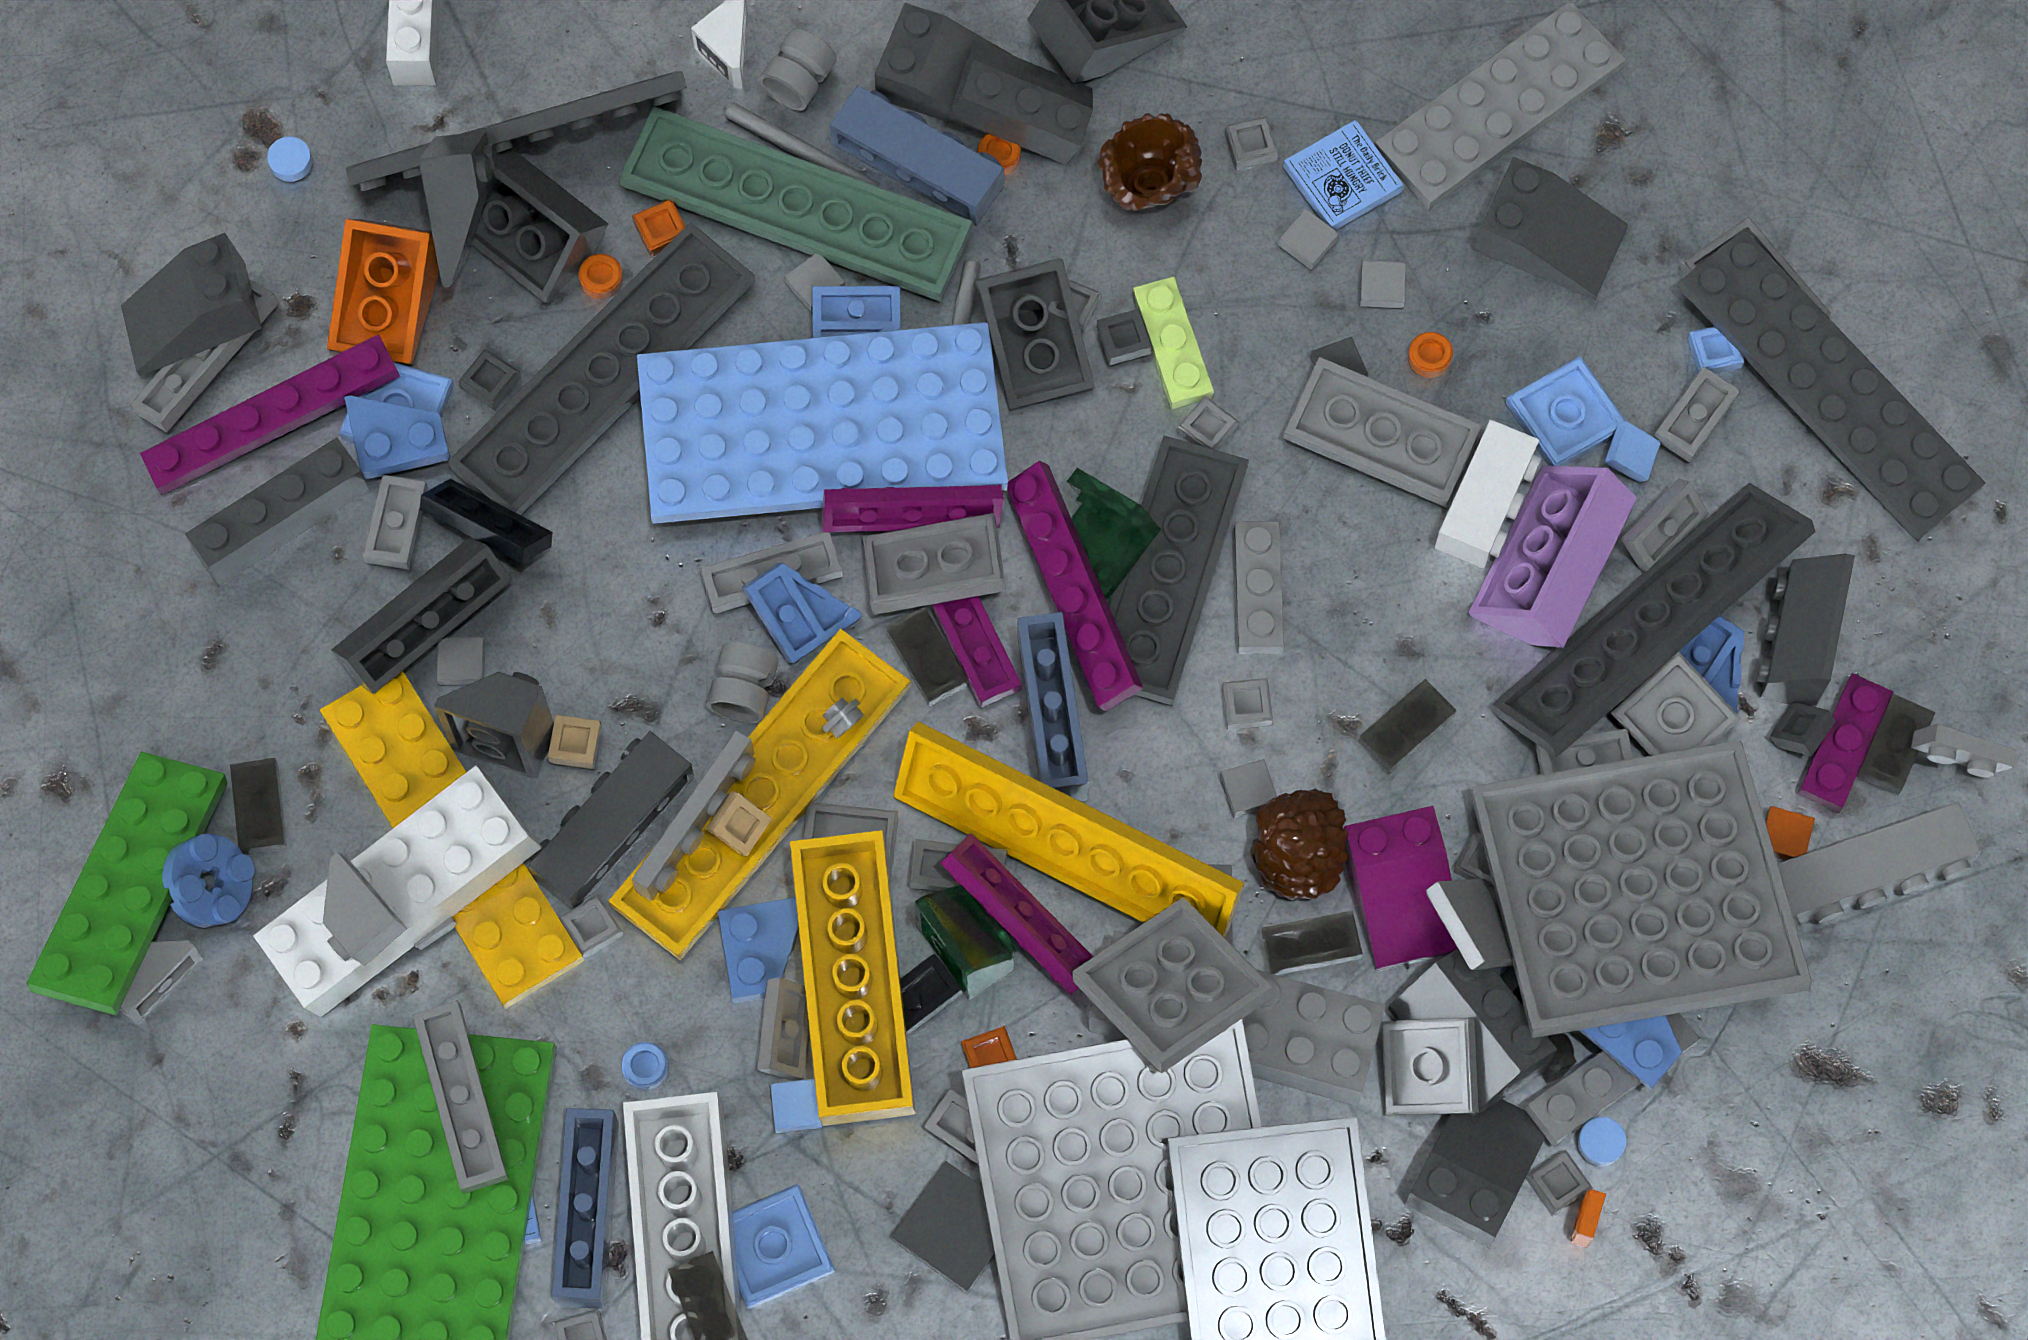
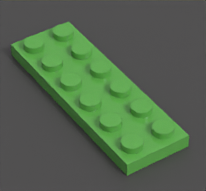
M140 752L26 984L30 992L117 1015L172 900L169 888L164 889L162 872L166 858L170 851L181 842L204 834L228 783L224 773Z

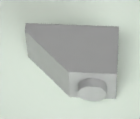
M339 852L334 853L330 857L323 924L333 936L327 942L344 961L353 958L366 966L408 928L349 859Z
M189 940L151 942L120 1010L137 1025L203 959L196 947Z

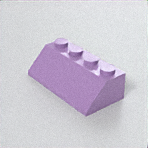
M1542 465L1508 533L1499 557L1495 558L1468 614L1474 619L1527 644L1564 648L1637 497L1609 468Z

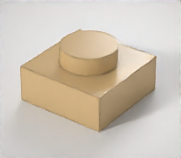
M556 715L547 757L549 763L594 769L602 731L601 721Z
M731 791L706 830L740 855L748 856L772 818L741 794Z

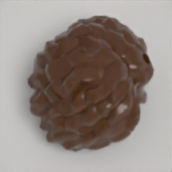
M1145 113L1141 118L1134 119L1132 122H1124L1121 130L1115 133L1113 139H1108L1101 147V157L1098 160V164L1103 172L1104 189L1107 193L1111 194L1112 199L1119 203V206L1124 210L1133 209L1138 211L1169 204L1177 195L1184 192H1193L1202 179V173L1200 172L1202 152L1194 130L1189 125H1184L1180 120H1173L1172 116L1168 113H1160L1156 117L1150 113Z
M1316 788L1309 791L1296 790L1291 794H1281L1278 797L1272 798L1267 804L1262 805L1255 815V820L1258 824V838L1253 840L1249 853L1258 871L1261 873V880L1266 888L1274 891L1278 896L1287 897L1289 900H1296L1297 898L1317 899L1323 893H1329L1334 890L1341 880L1339 874L1344 871L1341 864L1347 861L1349 857L1344 851L1346 848L1345 840L1348 838V832L1343 828L1346 822L1345 812L1343 809L1338 808V801L1333 800L1332 793L1319 791Z

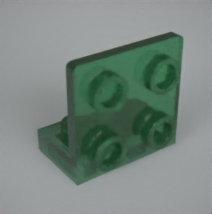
M1076 468L1066 481L1077 493L1078 496L1075 502L1080 506L1072 516V521L1105 599H1109L1160 532L1161 528L1142 505L1081 469Z

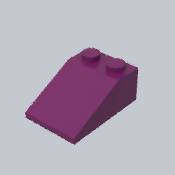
M1434 806L1344 826V829L1348 832L1344 851L1349 857L1345 862L1375 970L1378 971L1447 955L1458 949L1426 894V890L1436 882L1452 881L1446 848Z

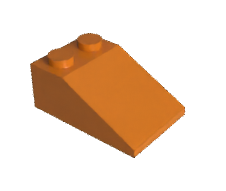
M345 219L327 349L343 352L379 334L392 361L413 364L439 274L432 231L364 219Z

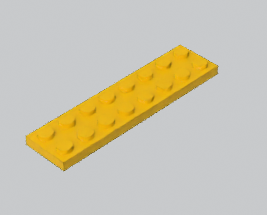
M840 628L748 736L752 740L753 757L755 758L754 766L743 781L736 780L727 794L731 791L741 794L772 818L748 856L740 855L706 830L713 819L711 816L701 830L704 832L701 843L690 856L686 853L675 867L678 869L677 876L665 893L659 891L651 902L635 890L632 878L650 854L649 852L608 900L610 907L681 961L718 917V912L725 909L805 814L808 806L816 801L911 688V681ZM842 697L848 704L856 698L860 702L857 707L864 716L838 739L831 731L825 733L822 727L828 721L823 717V714Z
M403 671L374 694L360 685L320 709L322 716L392 829L467 773ZM524 862L453 916L457 922L454 926L456 932L504 1009L509 1008L584 962L582 954Z
M919 721L909 731L893 794L894 798L968 835L972 833L978 840L996 849L1007 850L1008 855L1143 923L1184 897L1225 939L1227 938L1245 884L1244 882Z

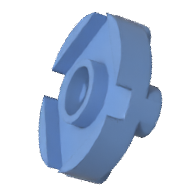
M206 833L191 837L187 841L175 846L164 863L162 872L164 889L169 888L170 896L174 901L169 904L182 920L193 926L205 928L232 922L239 917L248 905L252 893V877L255 873V865L251 857L243 854L236 844L223 836ZM201 872H211L214 877L215 886L210 888L209 891L205 889L206 881L200 878Z

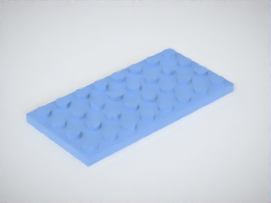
M987 322L637 354L652 524L822 508L824 489L1002 485V490H1008L996 381Z

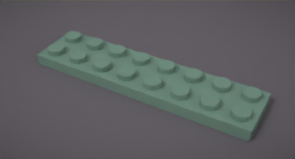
M653 106L619 177L620 185L661 201L671 200L675 206L810 255L819 254L829 262L892 285L900 286L903 289L941 302L973 229V221L655 106Z

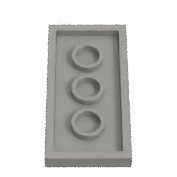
M1319 357L1288 423L1283 438L1447 507L1482 425Z

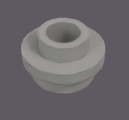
M843 697L823 714V717L828 721L822 727L824 732L828 733L831 731L837 739L864 716L857 707L860 702L855 698L848 704Z

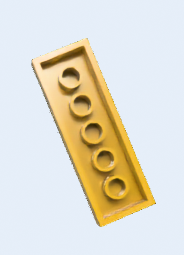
M883 830L790 841L819 1119L823 1126L916 1115L887 850Z

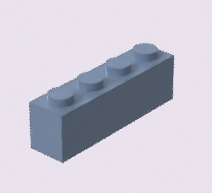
M857 85L829 124L831 144L951 213L973 221L974 226L978 225L1004 188V168L997 159L988 153H977L964 146L962 140L953 133L947 131L941 133L934 129L919 114L913 111H902L892 105L890 100L878 91L872 90L869 92Z
M1057 612L1017 618V638L1039 781L1078 801L1088 800L1089 780L1063 613Z
M566 1108L552 1298L557 1307L605 1309L619 1130V1122L614 1110Z

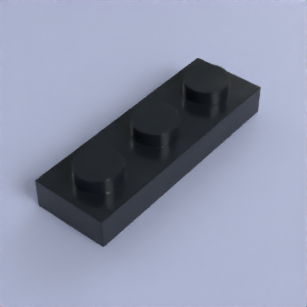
M451 478L421 494V511L521 564L552 546V531Z

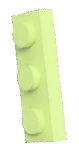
M1175 277L1133 287L1132 296L1146 328L1152 346L1151 352L1171 410L1198 403L1204 396L1213 399L1214 390Z

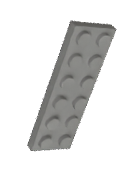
M1570 0L1375 141L1374 145L1394 173L1423 205L1430 210L1623 69L1626 59Z

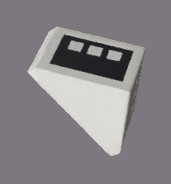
M725 0L691 28L694 49L733 88L743 87L748 14L746 0Z

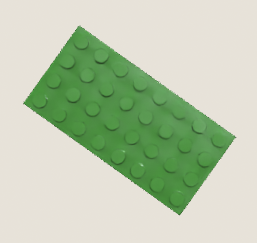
M371 1025L315 1340H510L526 1243L525 1236L531 1199L534 1194L557 1052L555 1043L469 1034L509 1180L463 1194L457 1180L417 1030L415 1028Z

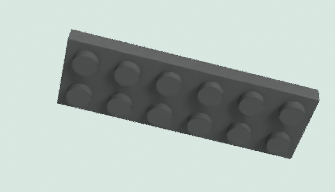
M1163 436L1109 604L1111 613L1143 686V689L1134 695L1173 706L1244 481L1249 459Z

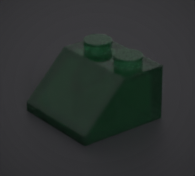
M961 884L924 895L915 901L918 930L963 989V994L968 1000L1014 971V957L1012 955L1017 951L1011 939L1002 929L995 932L986 919L990 915L972 895L968 894Z

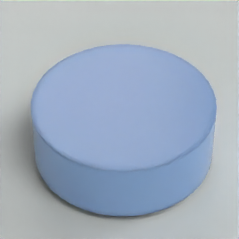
M288 136L276 140L270 146L267 153V161L273 175L282 181H298L304 178L312 168L313 159L309 147L303 140L297 137Z
M640 1042L634 1044L625 1052L622 1059V1072L628 1084L640 1091H651L660 1087L666 1081L669 1074V1061L666 1053L660 1046L651 1042Z
M1596 1117L1589 1120L1581 1129L1577 1140L1581 1156L1595 1166H1609L1615 1163L1623 1154L1627 1143L1626 1134L1622 1126L1608 1117Z

